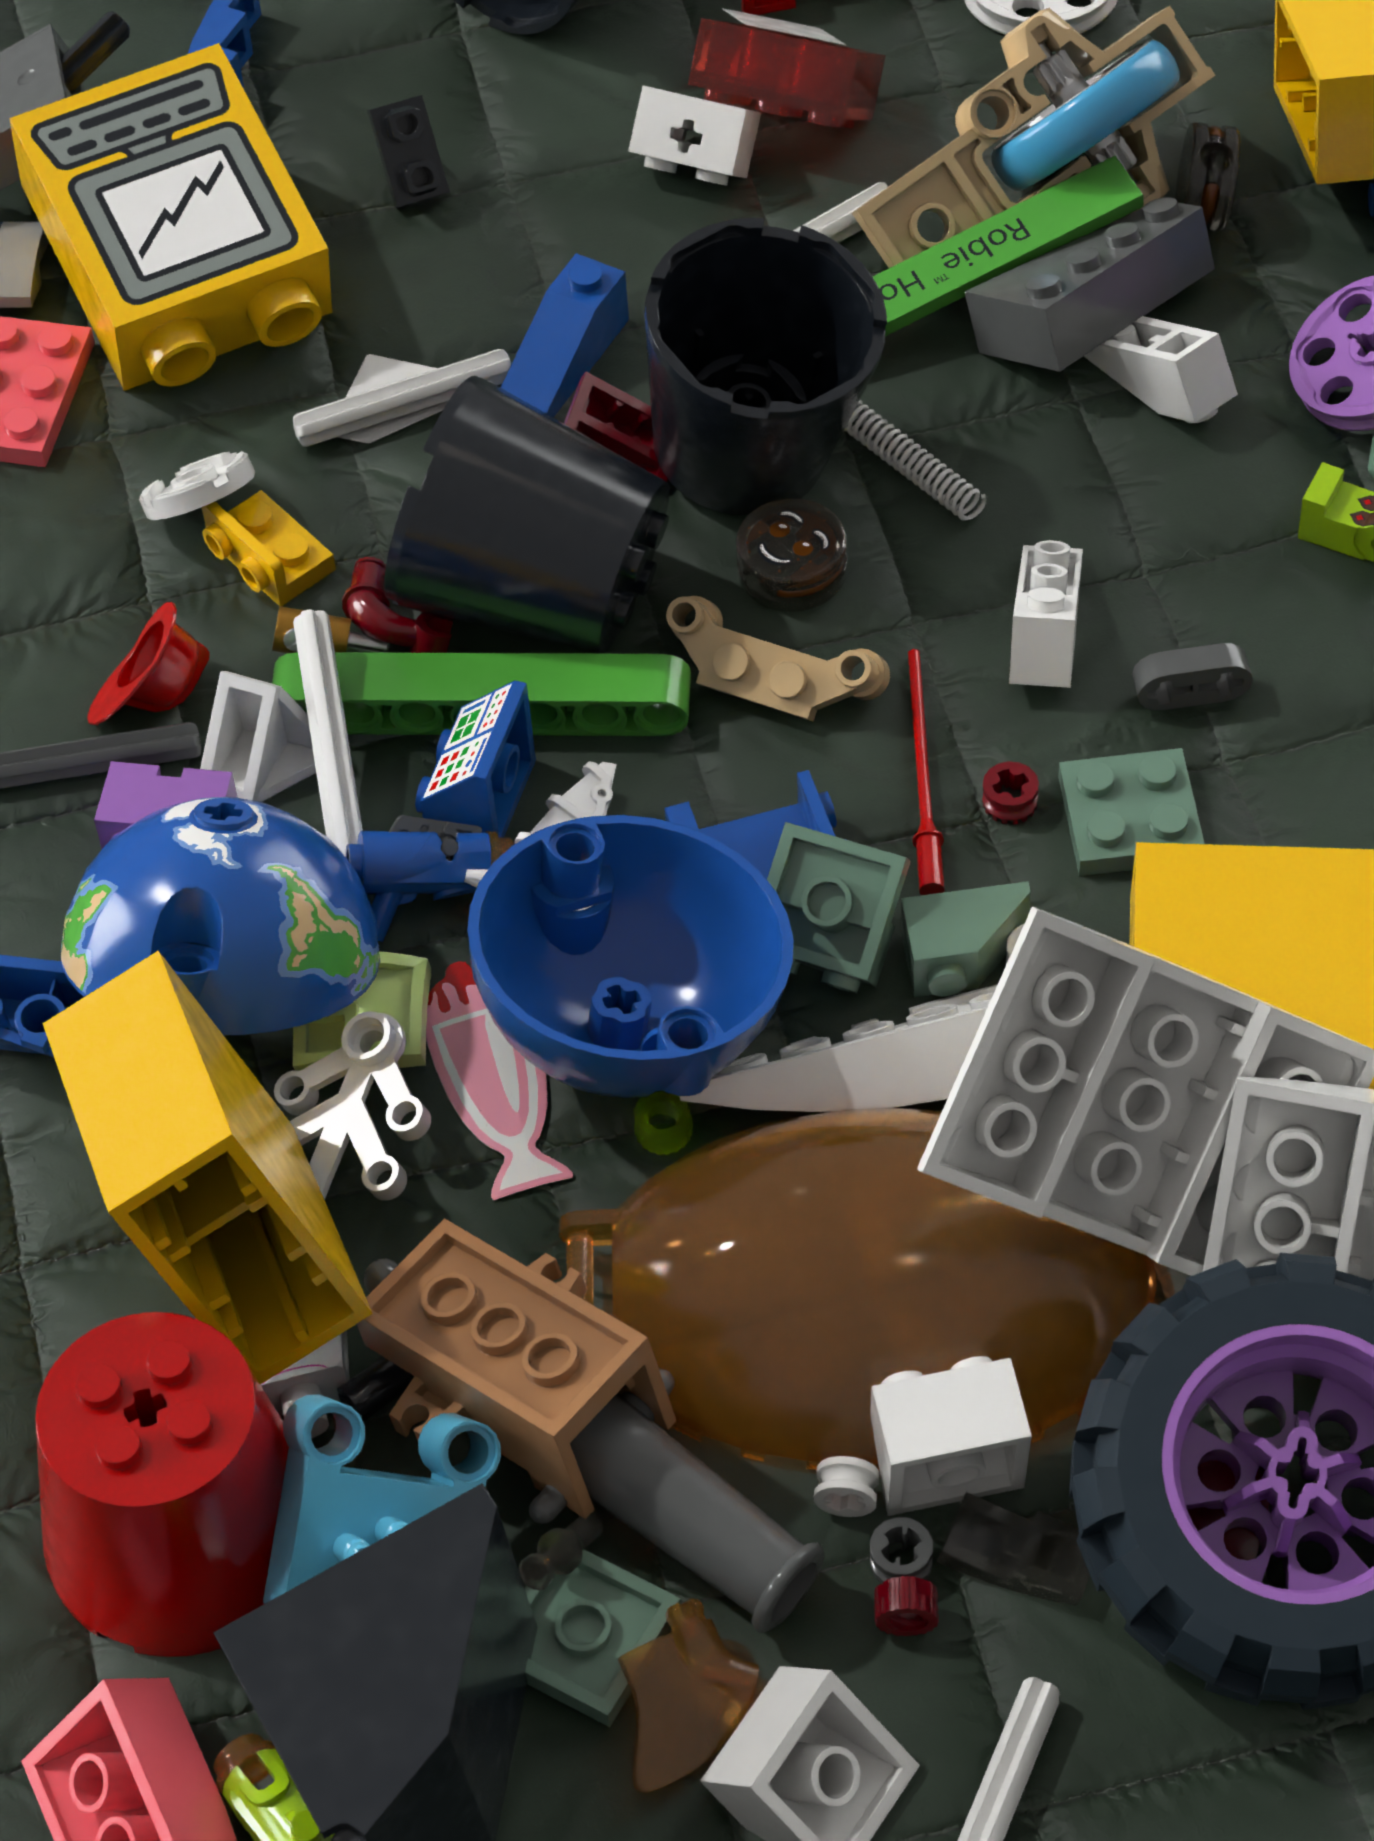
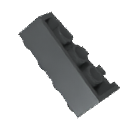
M1171 197L1152 200L1143 208L1090 234L1075 239L965 291L979 353L1054 371H1062L1133 324L1137 319L1145 316L1215 269L1203 208L1178 203L1175 198Z

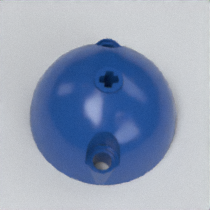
M629 815L591 816L561 822L541 829L512 845L492 863L478 883L469 909L467 931L473 978L494 1024L507 1042L534 1066L557 1081L578 1090L602 1096L638 1098L647 1097L656 1091L662 1090L676 1096H693L701 1093L709 1086L712 1076L729 1066L765 1029L778 1007L793 964L794 939L789 917L777 892L763 874L741 854L717 839L687 826L656 818Z

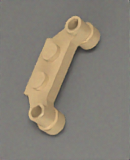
M701 596L678 597L667 608V622L675 636L681 640L698 668L699 674L696 683L701 686L814 722L817 710L850 696L861 700L874 699L880 696L889 684L890 670L887 662L880 655L869 649L848 650L839 657L824 660L723 628V617L719 608ZM695 610L696 616L694 621L686 626L685 618L687 614ZM864 662L865 670L863 675L859 679L853 680V668L858 663Z

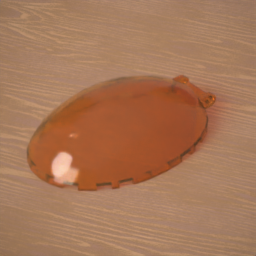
M903 1108L845 1109L763 1123L717 1139L688 1153L649 1178L616 1209L577 1210L564 1214L559 1220V1238L562 1242L566 1243V1275L570 1267L581 1273L587 1289L582 1299L594 1305L593 1246L612 1245L613 1312L606 1313L647 1336L658 1368L670 1371L674 1376L675 1387L668 1396L677 1420L671 1426L672 1428L701 1442L703 1436L741 1448V1457L764 1462L767 1454L806 1461L807 1469L817 1470V1465L822 1460L836 1456L860 1458L872 1463L879 1470L870 1415L871 1386L879 1385L888 1376L902 1371L915 1370L920 1371L923 1375L947 1371L957 1362L971 1357L985 1356L991 1358L992 1361L1011 1358L1032 1435L1031 1444L1044 1439V1430L1075 1413L1081 1417L1091 1380L1095 1379L1111 1352L1113 1341L1149 1303L1155 1304L1156 1273L1154 1261L1142 1253L1045 1216H1042V1218L1036 1217L920 1172L917 1169L942 1111Z

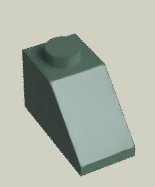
M1029 881L901 898V936L913 996L936 995L947 997L958 994L961 991L978 989L1007 955V938L1011 932L1026 922L1030 912L1031 890Z

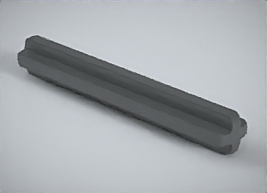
M186 722L0 752V789L108 772L111 761L155 765L197 758L201 755L202 749L199 730L196 723Z

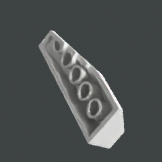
M997 985L908 1008L910 1015L906 1017L907 1022L895 1026L893 1021L879 1022L876 1018L851 1025L852 1029L842 1034L844 1041L832 1045L829 1037L816 1036L790 1043L791 1045L780 1049V1060L768 1062L765 1053H758L734 1060L729 1066L713 1075L709 1086L701 1093L693 1096H679L680 1101L750 1110L832 1112L893 1108L948 1099Z

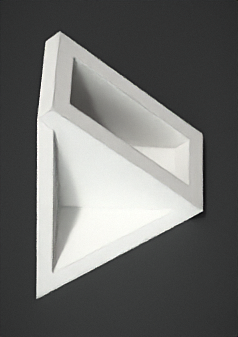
M220 671L200 769L232 772L238 798L259 802L271 798L316 773L307 713L281 686L228 671Z

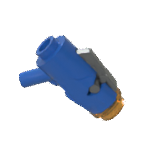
M400 815L396 818L389 831H360L357 844H347L345 857L358 874L366 894H375L371 907L376 919L378 941L383 942L398 905L412 902L417 894H433V901L475 893L476 887L464 882L467 869H489L492 863L514 843L511 837H498L496 831L482 832V828L475 825Z

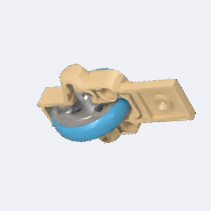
M1171 6L1155 13L1103 51L1083 37L1050 8L1038 11L1008 32L1000 41L1008 69L965 99L958 107L955 117L956 127L960 136L852 212L888 268L1089 169L1092 164L1086 155L1074 160L1084 152L1094 166L1116 156L1142 192L1144 206L1152 200L1163 198L1170 189L1157 151L1151 121L1215 76L1211 67L1205 65L1175 19L1176 14ZM1147 34L1153 38V40L1138 46L1085 81V77L1096 72ZM1041 62V64L1033 69V74L1053 104L998 144L991 153V161L998 177L1006 186L1014 191L1027 189L1064 165L1066 166L1014 203L1009 200L983 161L982 155L987 148L1003 136L1009 134L1051 104L1045 94L1034 96L1024 86L1025 74ZM1179 81V85H1178L1177 87H1175L1174 89H1172V88L1177 84V82ZM979 103H985L994 109L997 115V125L994 130L985 128L979 122L977 117ZM924 211L938 214L944 223V233L938 242L925 240L918 231L917 222L919 216Z

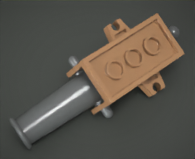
M445 1218L399 1265L387 1258L377 1259L368 1265L364 1273L363 1282L365 1288L370 1293L366 1299L373 1314L356 1325L365 1346L414 1375L389 1413L393 1426L398 1433L407 1437L413 1425L420 1421H426L413 1430L418 1440L422 1428L429 1420L442 1413H456L488 1425L498 1437L501 1444V1455L527 1470L534 1487L541 1491L529 1506V1515L534 1522L548 1524L565 1506L586 1519L595 1510L593 1501L752 1614V1624L759 1633L769 1632L776 1628L803 1600L822 1568L825 1557L822 1545L816 1542L806 1545L801 1543L659 1427L661 1426L669 1430L677 1421L668 1397L675 1387L674 1376L670 1371L658 1368L647 1336L582 1299L587 1289L580 1272L570 1267L565 1278L554 1283L553 1281L559 1279L562 1273L557 1259L545 1253L530 1265L525 1266Z

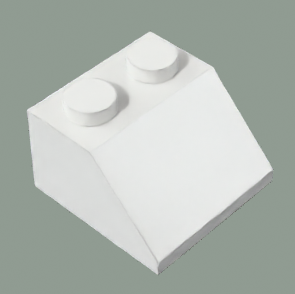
M985 1356L971 1357L957 1362L947 1371L923 1375L920 1371L915 1370L902 1371L888 1376L879 1385L871 1386L870 1415L888 1516L1024 1488L1032 1435L1011 1358L992 1361L991 1358Z
M779 1666L700 1782L745 1829L765 1841H870L920 1765L832 1670Z

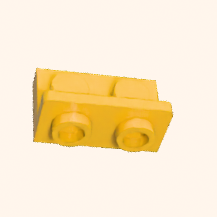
M262 490L228 512L216 502L201 507L206 526L202 531V535L210 551L220 560L227 558L239 569L242 578L253 591L257 593L265 592L279 606H283L336 570L334 554Z

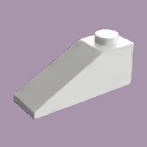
M1142 316L1133 324L1084 355L1090 362L1158 414L1181 419L1187 423H1199L1216 415L1220 406L1238 395L1219 333Z

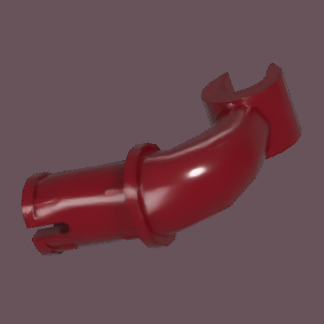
M376 557L360 558L354 565L350 588L346 590L342 598V609L345 616L350 618L352 623L364 635L382 642L408 647L411 653H447L452 636L450 631L453 621L449 618L428 613L420 614L417 619H410L390 609V599L386 598L384 589L386 564Z

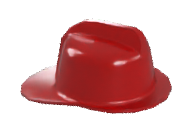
M166 602L157 609L147 622L133 649L101 687L87 715L90 725H99L108 720L124 704L151 712L170 710L184 702L193 691L209 661L210 652L207 647L195 640L192 635L176 623L177 608L175 603Z

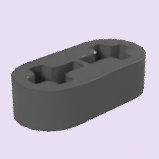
M1219 643L1150 654L1141 659L1132 671L1139 702L1142 706L1151 710H1169L1233 700L1243 695L1253 682L1245 650L1239 645L1232 643Z

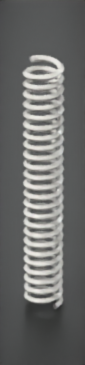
M859 401L858 407L854 410L844 431H847L850 436H854L857 441H861L863 446H867L870 451L880 456L888 465L893 466L901 475L906 476L914 485L926 491L928 495H931L934 500L939 501L947 510L952 511L960 520L973 519L983 510L987 501L986 494H981L982 501L978 508L972 514L965 516L964 514L971 511L978 503L980 490L977 488L973 489V485L971 483L967 484L966 479H960L958 473L953 474V469H947V465L944 463L940 464V460L934 459L933 454H927V450L921 449L920 444H914L913 439H908L906 434H901L900 429H895L893 424H888L887 419H882L880 414L875 415L874 409L869 410L868 405H863V402ZM864 423L862 429L858 431L859 427ZM871 427L869 433L865 435V432ZM890 429V432L884 437L887 430ZM884 437L881 444L878 445V442ZM891 441L888 448L884 450L885 446ZM913 449H916V452L912 454L908 462L904 465L905 460L911 455ZM904 451L901 458L897 460L898 456ZM923 454V456L915 464L914 468L910 470L911 466L919 458V455ZM929 458V462H927L925 466L922 468L921 472L917 474L918 470L924 465L926 459ZM936 464V466L928 474L927 478L923 480L924 476L932 468V465ZM942 468V472H941L940 474H938V476L936 477V479L934 480V482H933L932 484H930L931 480H932V479L937 475V473L939 472V469ZM949 473V476L944 480L941 487L937 489V486L945 478V475ZM955 478V482L950 486L947 493L943 494L944 490L950 485L952 480ZM962 483L961 488H959L954 497L950 499L951 495L956 491L959 484ZM969 489L968 492L962 498L961 502L956 505L958 499L964 494L965 490ZM975 493L973 501L965 509H963L964 505Z

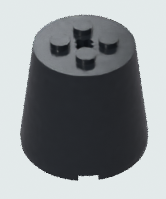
M740 218L722 221L694 231L681 239L662 257L651 276L644 310L653 447L658 464L668 480L685 496L704 507L734 515H761L784 509L800 500L813 488L881 359L885 344L886 308L879 287L866 267L841 244L814 229L801 225L800 232L784 228L763 226L765 218Z
M471 376L454 392L440 414L423 448V451L433 455L420 490L408 485L388 552L384 581L385 596L393 600V604L402 608L598 653H605L612 646L621 629H625L638 595H646L654 578L657 562L652 561L655 550L663 539L669 521V515H666L670 495L669 483L494 383L478 376Z

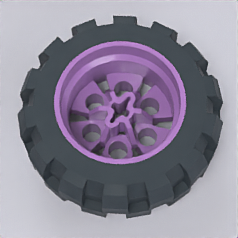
M1280 1253L1276 1264L1245 1268L1242 1263L1235 1259L1186 1278L1183 1289L1161 1304L1149 1303L1113 1341L1111 1352L1097 1377L1091 1380L1072 1443L1069 1497L1074 1499L1079 1535L1076 1541L1096 1590L1106 1591L1127 1621L1123 1629L1163 1666L1168 1661H1171L1206 1681L1204 1690L1254 1706H1258L1261 1700L1299 1703L1302 1710L1356 1703L1363 1695L1374 1691V1566L1369 1569L1342 1538L1344 1534L1352 1537H1362L1374 1545V1517L1368 1520L1352 1517L1345 1510L1341 1497L1342 1491L1349 1488L1364 1489L1374 1497V1467L1361 1469L1362 1462L1359 1458L1360 1454L1374 1447V1278L1371 1281L1336 1270L1337 1263L1335 1257ZM1293 1374L1305 1375L1321 1380L1310 1415L1306 1411H1298L1297 1414H1294ZM1207 1404L1213 1408L1231 1429L1233 1440L1230 1444L1192 1422ZM1256 1407L1270 1410L1279 1420L1280 1433L1269 1438L1254 1435L1244 1424L1243 1413ZM1324 1421H1335L1343 1425L1349 1432L1351 1439L1350 1448L1340 1452L1324 1448L1318 1441L1315 1426ZM1295 1455L1300 1457L1301 1477L1312 1481V1483L1304 1485L1292 1508H1290L1288 1481L1283 1477L1276 1476V1474H1284ZM1209 1460H1218L1225 1463L1235 1476V1486L1225 1492H1215L1208 1489L1201 1483L1198 1476V1467ZM1261 1466L1265 1469L1261 1480L1255 1481L1258 1468ZM1266 1499L1272 1505L1271 1513L1261 1504V1500ZM1202 1507L1208 1509L1223 1508L1226 1516L1197 1531L1187 1510ZM1309 1508L1315 1511L1312 1515L1303 1518ZM1236 1527L1252 1531L1259 1539L1261 1554L1257 1558L1248 1561L1235 1558L1225 1547L1223 1541L1224 1533ZM1314 1541L1326 1547L1332 1558L1331 1571L1316 1575L1303 1569L1297 1561V1545L1302 1542ZM1271 1555L1283 1557L1282 1563L1285 1572L1286 1589L1262 1583Z

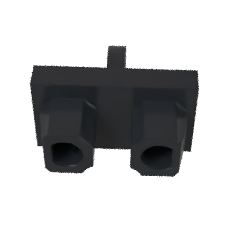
M418 95L367 110L395 207H401L449 193V187L423 96Z

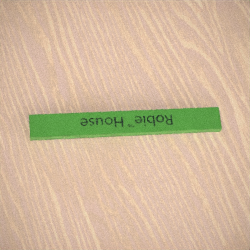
M1113 156L873 276L886 308L887 324L885 336L965 297L964 292L1075 239L1090 234L1144 207L1142 192L1118 158Z

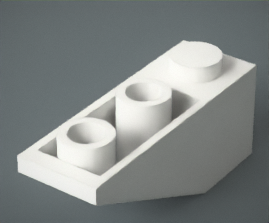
M1054 540L1041 541L1036 543L1035 546L1023 545L1013 612L1009 684L1071 688L1083 549L1070 548L1068 544Z

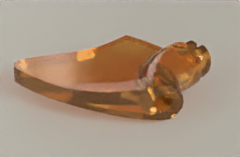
M695 1598L689 1599L683 1604H674L667 1609L665 1618L672 1629V1633L647 1642L618 1658L634 1698L636 1739L633 1783L637 1791L647 1794L670 1785L708 1761L729 1740L741 1723L755 1691L759 1671L758 1664L739 1659L729 1653L717 1632L713 1620L705 1618L703 1604Z

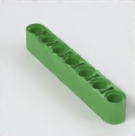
M298 652L285 654L275 662L272 684L281 686L307 713ZM335 652L348 734L441 735L444 729H452L462 706L514 680L527 683L533 735L667 736L681 732L687 726L689 719L691 670L683 659L674 655Z

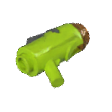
M246 1734L230 1742L219 1753L214 1762V1773L217 1776L216 1786L228 1807L254 1841H330L333 1835L325 1839L323 1838L272 1741L264 1740L258 1734Z

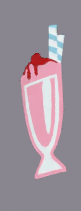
M458 961L452 963L447 967L445 977L431 989L428 996L426 1042L446 1095L462 1122L479 1141L504 1156V1162L492 1187V1200L495 1201L540 1185L573 1178V1172L567 1166L543 1154L536 1148V1141L541 1135L547 1110L546 1073L526 1060L512 1047L494 1024L473 978L472 968L466 962Z

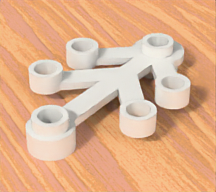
M368 1011L356 1015L346 1024L341 1036V1048L301 1071L292 1070L286 1072L277 1080L274 1086V1097L288 1113L300 1115L291 1120L290 1123L295 1129L301 1146L320 1136L309 1165L324 1200L349 1139H351L363 1166L361 1173L362 1182L377 1199L384 1201L392 1200L398 1197L406 1187L407 1174L402 1166L393 1157L388 1155L365 1105V1100L374 1079L389 1105L386 1111V1122L399 1138L405 1141L417 1140L426 1134L431 1125L430 1112L418 1098L412 1096L397 1063L404 1053L406 1046V1036L402 1026L388 1014ZM382 1040L375 1049L369 1051L375 1042ZM345 1076L339 1093L315 1106L319 1098V1089ZM304 1086L302 1093L297 1098L289 1100V1096L295 1088ZM416 1111L415 1118L409 1124L401 1125V1120L407 1113ZM392 1170V1175L387 1182L376 1185L378 1177L383 1172Z

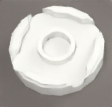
M230 451L223 452L179 468L180 471L175 473L176 477L170 482L171 485L165 487L163 480H156L142 491L139 501L148 519L160 520L171 518L201 508L231 494L253 479L255 470L247 453L242 451L238 454L230 453Z

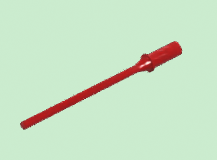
M911 649L908 651L920 809V825L918 832L912 838V842L917 854L920 895L944 893L945 891L941 850L944 837L941 832L937 831L932 815L920 651Z

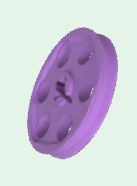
M1374 275L1355 281L1324 300L1303 323L1293 342L1290 353V378L1298 396L1316 419L1336 429L1346 431L1374 430ZM1362 304L1371 305L1369 312L1360 320L1354 322L1345 321L1348 313L1356 306ZM1362 346H1364L1366 350L1370 351L1367 355L1363 350ZM1325 348H1335L1333 356L1325 363L1317 366L1309 365L1311 358L1318 351ZM1345 386L1353 387L1350 396L1343 402L1334 405L1327 404L1329 396L1335 390Z

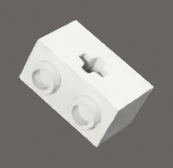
M642 86L628 152L645 155L644 167L676 174L678 163L697 168L695 179L727 186L729 175L747 178L761 113ZM687 130L703 134L700 145L685 141Z

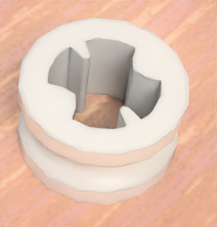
M849 1456L829 1457L817 1465L816 1474L820 1484L814 1490V1503L819 1509L843 1517H859L874 1511L877 1494L873 1489L879 1483V1470L875 1465L866 1460Z

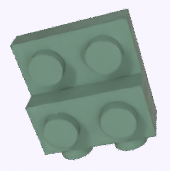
M785 822L767 881L777 892L788 914L794 941L793 964L790 975L797 976L801 964L824 971L820 982L842 991L857 994L860 983L876 987L896 927L891 922L911 861L901 855Z

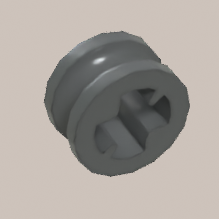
M895 1517L881 1523L874 1530L870 1538V1568L874 1577L880 1583L889 1578L900 1576H914L926 1580L933 1568V1540L929 1531L920 1522L907 1517ZM902 1543V1550L904 1551L907 1549L908 1544L914 1546V1562L900 1565V1557H897L894 1563L889 1562V1546Z

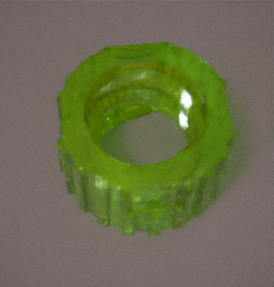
M663 1090L656 1091L647 1097H641L637 1101L636 1107L633 1109L634 1132L638 1143H641L644 1149L646 1148L651 1153L655 1152L657 1155H661V1153L670 1155L671 1152L676 1153L680 1148L686 1146L687 1142L690 1141V1136L693 1135V1119L690 1116L689 1102L680 1101L679 1096ZM663 1114L672 1117L677 1122L673 1127L656 1129L648 1121L656 1115Z

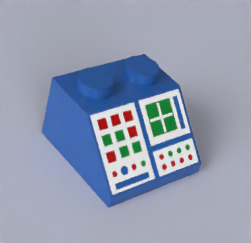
M514 680L462 706L452 729H444L441 733L436 750L437 764L431 777L424 776L416 794L415 808L417 812L422 813L423 818L481 827L482 832L488 833L490 837L491 854L494 855L498 853L536 761L527 683Z

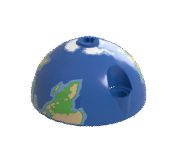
M231 797L201 798L159 809L112 837L83 874L65 916L61 943V965L66 978L84 997L156 951H159L223 1035L274 1032L302 1026L328 1017L349 1006L364 994L376 978L380 965L374 912L358 874L340 849L328 837L293 814L263 802Z

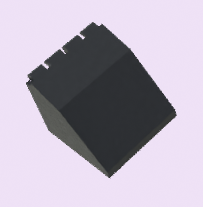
M481 1483L213 1633L270 1737L272 1749H276L324 1839L333 1835L330 1841L496 1840L528 1682L525 1670L527 1660H531L538 1626L497 1506L484 1484Z

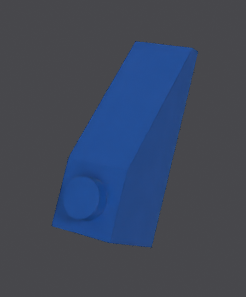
M576 253L547 289L501 388L554 418L578 387L583 374L592 369L629 321L625 271Z

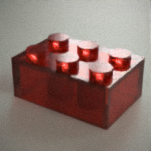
M701 18L688 85L705 88L703 99L730 105L751 106L752 99H756L755 110L785 117L788 115L802 117L803 110L809 111L807 122L834 128L845 127L853 129L855 120L873 119L886 55L744 24Z

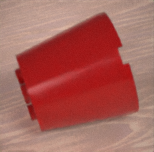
M146 1312L116 1318L90 1330L71 1344L50 1369L39 1393L35 1421L43 1550L47 1570L54 1588L65 1607L78 1622L97 1637L100 1633L112 1640L133 1646L135 1653L150 1656H190L221 1649V1646L213 1632L264 1605L263 1598L289 1450L283 1436V1420L240 1351L224 1334L214 1327L189 1316L166 1312Z

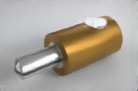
M279 606L272 651L287 654L298 652L293 621L304 610ZM329 615L335 652H389L390 643L379 641L360 632L350 631V618Z

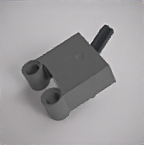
M107 12L70 49L50 23L0 52V190L20 180L9 118L84 92L83 82L130 36L129 25L116 12Z

